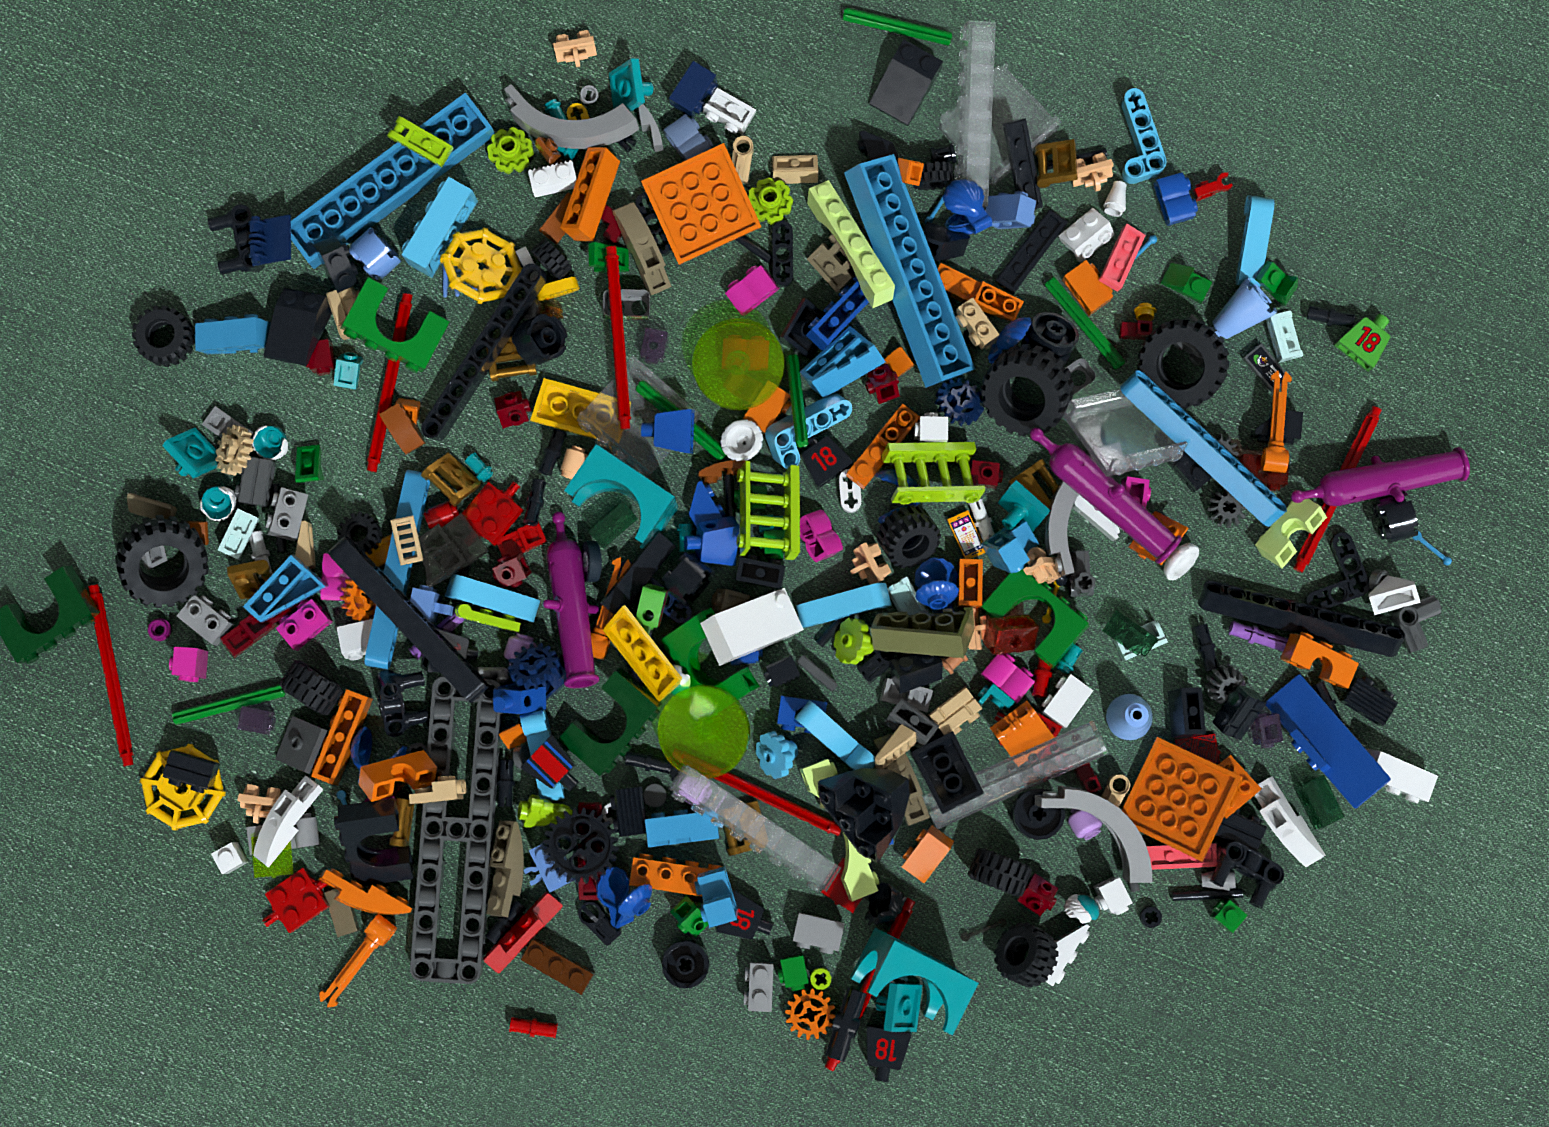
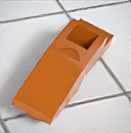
M943 263L939 264L937 269L946 293L950 294L949 297L962 303L974 298L983 312L1011 322L1016 319L1024 301L984 281L981 283Z
M902 404L845 476L864 490L874 475L884 466L882 453L887 444L902 443L915 426V423L919 421L920 416Z
M332 868L330 871L324 870L319 877V880L338 890L334 898L335 900L357 910L381 915L407 914L412 910L411 907L407 906L409 903L407 900L400 896H396V898L387 894L389 890L379 884L368 886L367 890L363 891L364 887L353 880L350 883L342 879L344 876L342 873Z

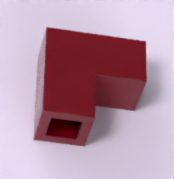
M605 205L600 221L609 226L604 232L603 238L616 246L622 234L613 214L614 209Z
M1153 321L1121 322L1119 339L1145 340L1152 333Z
M1089 762L1074 767L1083 790L1093 793L1102 789Z

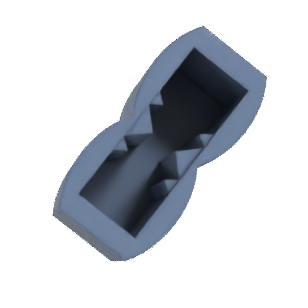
M686 114L664 129L665 137L683 161L713 147L708 136H702L699 133L698 129L700 127L693 117L689 119Z

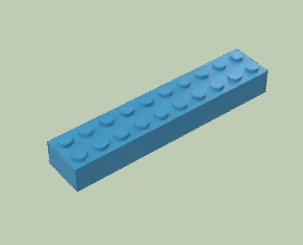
M466 93L419 126L453 146L454 149L442 168L400 143H396L291 220V240L313 269L322 264L314 244L335 235L341 244L345 243L348 245L491 139L492 135L495 134L492 126Z
M894 154L860 163L844 172L874 253L895 284L892 301L925 388L974 370V364L907 187L902 182L900 169Z

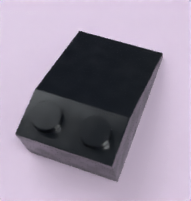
M903 40L869 105L909 126L940 73L943 61Z
M284 288L275 305L264 350V358L307 366L332 315L327 297Z
M953 731L911 752L942 814L984 794Z

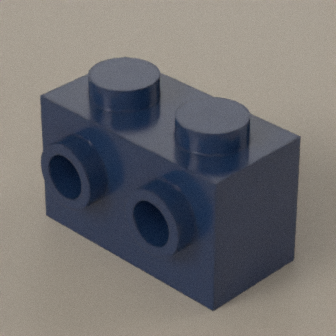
M693 61L670 95V105L689 117H694L696 113L700 114L707 96H712L717 89L716 74Z

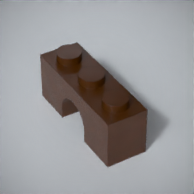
M537 938L532 939L521 958L523 962L580 995L585 992L596 973L577 961H572L562 956L554 948Z

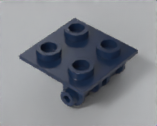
M291 215L260 220L258 216L251 217L249 225L252 234H249V238L252 240L249 241V258L251 259L252 266L291 260Z

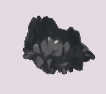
M885 882L880 883L878 891L870 894L868 897L870 904L867 907L868 911L864 919L869 920V926L872 924L877 926L880 923L889 924L891 921L895 922L903 910L907 897L904 896L903 892L896 889L895 886Z

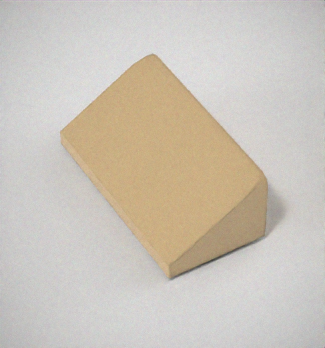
M817 155L772 156L774 183L778 180H782L785 184L818 182Z

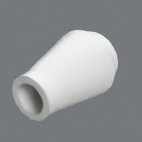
M1122 181L1113 182V186L1103 205L1106 214L1119 217L1126 210V183Z

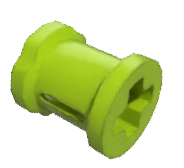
M815 968L811 972L810 981L813 987L823 990L830 985L831 975L826 968ZM825 973L827 981L817 984L815 975Z

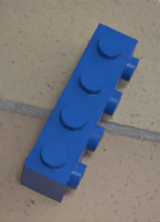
M856 276L853 279L856 283L851 288L847 285L838 294L841 299L836 304L831 301L823 310L826 314L821 319L816 317L808 326L811 330L806 336L822 351L869 303L861 290Z

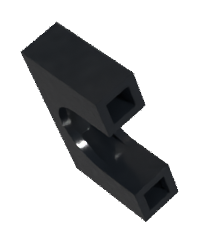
M395 798L338 806V816H334V825L336 830H340V844L345 846V860L350 862L351 878H355L356 882L362 886L413 879L414 861L409 846L377 850L361 843L364 838L371 835L399 831V811Z

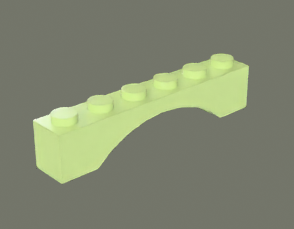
M828 180L809 188L808 206L817 220L830 230L841 245L855 272L861 290L872 308L893 300L895 284L830 181Z
M824 759L799 769L807 791L818 798V782L822 779L838 775L835 764L833 762L830 763L829 759ZM843 833L846 856L841 880L849 900L855 901L877 892V885L880 883L875 871L871 872L868 863H871V859L859 854Z

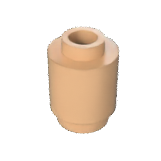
M572 446V449H566L560 468L562 470L561 476L569 479L574 477L588 456L585 454V449L577 446Z

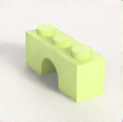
M1305 499L1301 503L1291 501L1287 507V512L1273 523L1265 534L1260 536L1255 546L1264 558L1283 568L1297 552L1289 540L1290 535L1297 530H1305L1313 534L1327 516L1321 506L1310 499Z

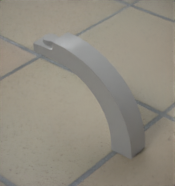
M512 84L504 89L507 96L505 101L511 108L510 111L514 121L535 138H550L558 147L588 149V147L606 146L618 142L639 130L636 118L623 103L615 109L594 118L564 120L548 116L536 110L521 96Z
M1119 443L1103 448L1089 456L1106 472L1117 470L1124 466ZM1063 481L1058 486L1049 505L1051 511L1046 517L1045 546L1047 556L1054 554L1057 556L1054 559L1057 572H1061V576H1066L1074 573L1067 540V528L1071 509L1079 494Z
M1058 786V795L1057 792L1044 791L1043 795H1035V805L1040 808L1078 809L1088 812L1099 819L1110 831L1119 848L1122 860V879L1129 883H1152V867L1147 846L1135 824L1121 809L1091 792L1067 786Z

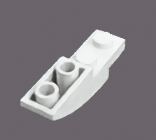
M305 775L291 793L284 790L263 823L253 856L269 868L299 831L294 825L323 791V788Z
M1269 777L1258 785L1262 790L1255 797L1263 808L1260 810V813L1290 853L1305 867L1326 856L1302 816H1296L1274 778Z

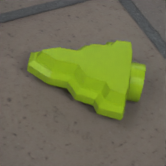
M532 794L528 801L520 800L518 819L522 820L524 827L546 826L550 823L557 824L555 821L556 816L564 819V811L572 815L573 810L567 805L552 803L549 799L540 798L539 795Z

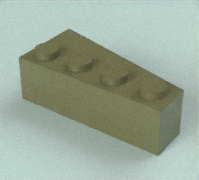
M964 607V611L953 612L952 608L943 609V613L929 614V610H922L914 615H908L907 612L876 614L871 626L873 649L885 652L964 658L975 629L973 608Z

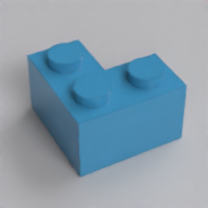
M1021 520L1012 530L1004 527L981 543L993 566L1009 573H1016L1022 570L1025 566L1024 564L1030 561L1027 556L1028 551L1039 545L1029 525L1024 520Z
M726 867L698 874V881L694 883L697 894H702L704 900L703 904H701L702 908H700L703 922L708 921L709 928L737 920L738 908Z

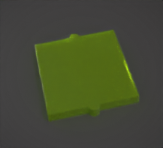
M251 837L252 855L254 854L258 837ZM291 841L269 868L253 856L254 878L270 876L276 878V876L293 874Z

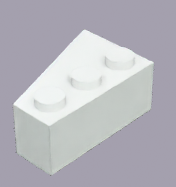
M1366 749L1391 778V781L1383 786L1386 788L1385 791L1398 796L1399 794L1406 795L1404 799L1418 804L1419 800L1429 802L1438 778L1437 775L1382 751Z

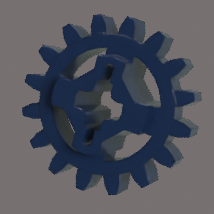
M960 378L956 382L949 379L947 384L943 383L935 395L937 397L935 404L940 405L937 411L944 412L943 417H949L951 424L958 421L959 426H962L964 422L969 426L973 421L976 422L984 411L982 399H980L982 396L981 392L975 391L976 385L970 387L968 380L962 383Z
M531 643L528 649L522 646V652H514L515 659H509L511 665L508 666L512 681L516 682L518 687L524 685L525 690H528L530 686H534V689L537 690L540 684L546 687V681H554L553 674L559 673L557 667L560 666L556 652L552 651L550 646L544 648L542 643L537 647H534L533 643Z

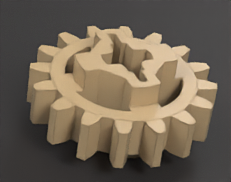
M233 425L232 428H227V434L222 433L221 441H218L220 446L215 451L217 453L215 461L219 462L217 468L221 469V473L236 476L237 473H242V467H247V460H251L249 454L253 451L251 444L254 442L253 439H250L252 433L248 432V428Z

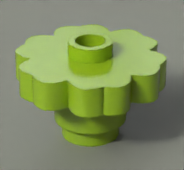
M511 127L508 132L500 129L492 135V144L487 147L488 158L490 162L495 163L498 171L506 174L512 173L513 170L522 172L524 168L530 165L529 158L534 155L533 144L530 139L526 138L523 130Z
M768 177L759 180L757 188L754 187L749 190L748 197L759 222L766 220L768 224L773 225L783 221L784 215L791 213L793 198L789 196L790 188L782 180L774 183L773 179ZM768 199L774 200L773 202H767Z
M847 618L840 624V631H837L835 634L834 647L837 649L835 656L841 663L856 665L863 660L865 655L871 654L874 651L872 636L867 633L869 626L864 620Z

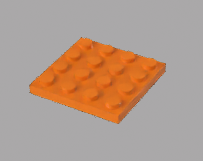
M724 143L641 181L679 265L762 227Z
M1157 737L1122 811L1135 824L1139 832L1203 862L1243 777Z

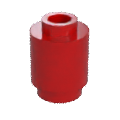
M449 500L428 508V511L424 513L430 530L434 528L438 530L457 522L456 517L460 516L457 506L454 507Z

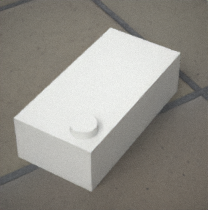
M785 588L717 613L700 623L719 666L790 638L804 630Z

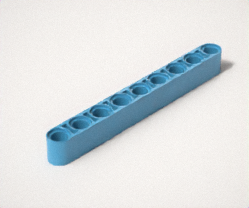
M1136 370L1120 386L1121 392L1262 524L1270 527L1287 512L1285 504L1146 374Z
M406 470L395 519L413 515L419 537L430 481L425 480L421 476L422 472ZM411 524L398 526L397 529L398 531L409 529ZM392 531L383 573L406 596L413 563L400 566ZM413 533L399 535L400 540L413 537ZM415 542L401 544L402 549L415 546ZM415 551L403 553L404 558L415 556ZM377 606L365 654V666L389 670L398 628Z

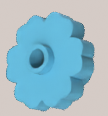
M775 731L760 735V742L756 743V755L760 759V767L764 773L771 775L773 779H778L789 774L788 769L793 767L792 761L798 756V748L792 740H785L783 735H777Z

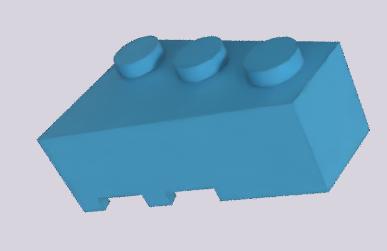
M255 314L244 315V318L241 319L228 316L224 317L223 321L205 319L204 323H195V351L205 354L236 353V351L250 350V353H258V349L265 348L271 322L260 319Z
M849 326L803 368L800 373L810 387L822 398H825L884 364L886 361L874 344Z
M290 555L243 607L259 622H265L325 589L328 585L295 555Z
M711 807L697 808L698 813L688 814V809L674 811V816L665 817V812L651 814V819H645L648 848L719 839L717 812L711 811Z

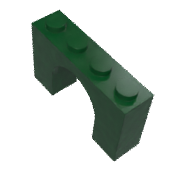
M62 566L44 578L59 605L57 622L47 632L41 633L32 628L18 604H6L0 608V636L16 663H33L40 658V653L54 649L58 646L57 642L59 640L72 637L77 633V628L91 624L95 621L94 617L100 613L72 566Z
M622 668L615 670L601 688L617 701L625 711L627 725L623 735L615 740L602 739L577 719L570 724L558 739L598 776L605 772L609 774L617 766L615 760L619 755L624 757L632 748L629 743L634 737L638 740L647 730L644 727L649 720L653 722L661 713L658 709L662 703L658 702L649 691Z

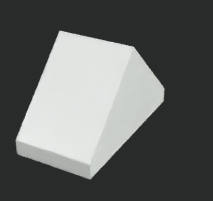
M1388 575L1368 594L1374 615L1420 603L1414 581Z

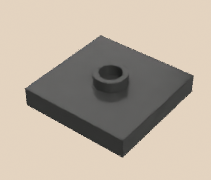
M292 716L275 759L310 774L327 730Z

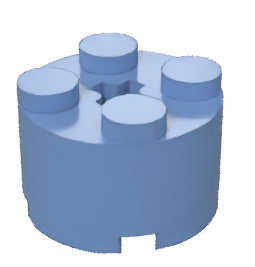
M370 227L350 245L351 248L348 250L356 260L365 264L363 269L371 277L379 280L383 279L402 260L398 258V254L383 237L379 238L376 235L377 232Z

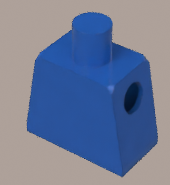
M685 409L656 413L654 423H642L641 436L654 437L655 447L693 454L695 410Z
M733 516L699 522L696 535L684 537L685 550L695 549V553L701 562L736 566L737 536L740 526Z
M507 683L493 690L494 712L525 714L546 709V687L538 685L537 690L534 689V686H530L528 690H525L524 685L518 687L515 683ZM529 696L530 701L524 702L525 697Z

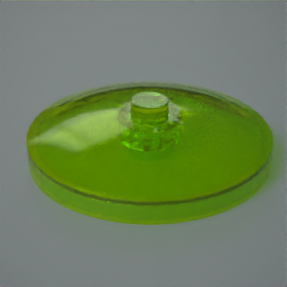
M732 318L713 325L701 336L693 353L692 368L699 389L711 402L726 409L746 410L764 403L775 393L783 377L784 356L779 341L764 325L750 319Z
M696 685L680 691L667 702L658 722V740L665 757L677 770L694 778H715L732 770L743 759L750 742V724L744 708L730 693L715 686Z

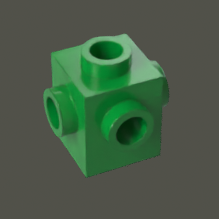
M686 895L670 912L678 921L676 923L677 927L684 934L689 931L696 938L708 926V921L703 922L700 912L702 903L700 901L695 903Z

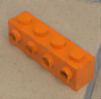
M588 147L560 227L575 241L593 242L620 164V160L606 147Z
M348 689L342 694L338 702L339 709L337 714H334L330 721L329 727L331 729L321 745L322 751L320 756L316 758L312 767V777L332 785H339L351 755L352 740L358 730L362 728L373 701L372 698Z
M639 853V857H633L629 885L638 887L649 884L650 886L652 885V889L703 897L702 894H697L694 882L698 881V874L722 866L708 864V868L699 867V862L685 860L684 865L676 863L675 858L662 857V861L653 860V855Z

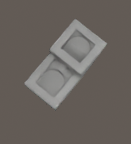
M642 104L638 107L642 132L651 130L655 152L664 151L658 126L649 110Z
M216 406L202 423L203 426L220 438H222V433L227 434V428H232L233 425L246 428ZM248 429V432L252 433L250 439H253L255 433Z
M885 678L880 701L897 705L903 698L917 710L928 712L933 690L918 687L900 694L892 679Z

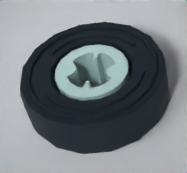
M586 541L581 548L585 582H597L600 579L602 569L601 550L597 541Z

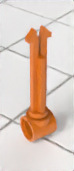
M1276 371L1270 376V380H1274L1270 440L1268 447L1264 448L1262 452L1261 470L1286 473L1289 463V451L1284 448L1283 439L1287 384L1292 381V377L1287 372L1284 373L1281 381V392H1279L1280 376L1279 371Z
M621 557L612 561L615 568L606 595L618 581ZM628 559L622 568L620 577L631 565ZM604 606L601 607L596 626L591 632L593 657L603 661L611 641L604 633L603 628L613 618V614Z
M377 914L364 931L366 937L363 943L326 992L322 990L319 993L320 1002L328 998L335 988L338 987L330 998L327 1007L337 1006L338 1002L336 1000L372 952L379 945L384 946L389 941L397 927L382 915Z

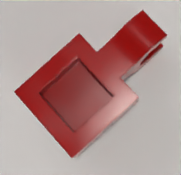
M1221 173L1214 182L1203 181L1197 184L1191 193L1192 198L1197 202L1214 196L1218 192L1230 190L1233 186L1232 183L1229 185L1222 183V179L1227 178L1228 173Z

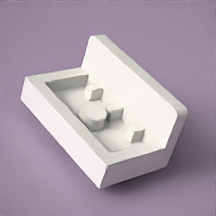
M719 88L715 90L708 104L705 103L703 106L707 119L714 123H717V121L721 122L733 134L738 132L743 135L756 113V109Z
M1092 208L1058 237L1075 254L1077 261L1081 263L1103 244L1107 243L1114 236V232L1110 222Z

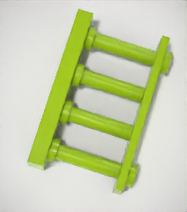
M975 442L888 443L882 453L883 463L894 464L899 485L891 498V503L906 505L918 502L974 503L979 501L986 489L985 486L973 485L968 463L976 452ZM913 462L916 464L921 487H908L904 463ZM925 462H935L938 464L943 487H930ZM947 462L959 463L964 486H952Z
M745 461L737 471V482H740V533L737 536V547H740V556H745L750 546L782 549V551H785V560H794L800 553L799 466L790 465L782 475L750 472V461ZM750 481L781 484L784 486L783 496L750 493ZM750 502L781 505L782 508H785V516L779 518L750 515ZM750 524L782 527L785 530V537L783 540L750 537Z

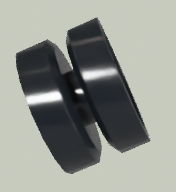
M1042 312L1033 317L1020 347L1023 344H1030L1031 348L1038 345L1043 347V351L1048 352L1050 350L1055 353L1053 356L1056 359H1062L1064 367L1078 342L1079 333L1074 324L1064 316L1051 312Z
M1042 788L1029 789L1019 794L1013 802L1011 809L1012 823L1016 830L1024 837L1034 840L1048 839L1057 834L1063 826L1065 819L1064 808H1040L1035 805V795H1043L1044 791L1049 790ZM1040 810V818L1036 819V817H1033V811Z

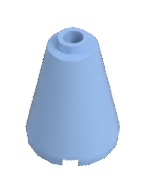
M1246 278L1212 321L1213 328L1217 330L1215 333L1218 337L1222 336L1228 339L1277 313L1276 308L1271 310L1269 304L1272 302L1257 284H1249L1250 278Z
M1124 694L1115 698L1107 708L1106 721L1109 729L1115 736L1124 740H1135L1144 736L1150 729L1152 711L1149 704L1140 696Z

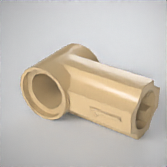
M739 136L733 143L732 162L742 184H748L752 155L754 153L753 142L747 136ZM742 143L748 144L750 147L745 153L737 150L738 146Z
M1121 774L1110 776L1101 797L1119 808L1125 794L1130 789L1129 779ZM1117 778L1123 779L1125 784L1121 791H1116L1113 788V781Z

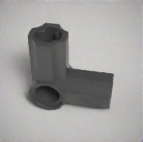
M1089 551L1070 552L1074 573L1070 574L1068 580L1069 596H1093L1095 578L1090 575Z
M1434 595L1420 599V603L1395 609L1392 612L1391 619L1393 624L1405 633L1403 641L1408 653L1428 646L1419 622L1441 613V605ZM1404 611L1409 616L1406 623L1402 620V613Z

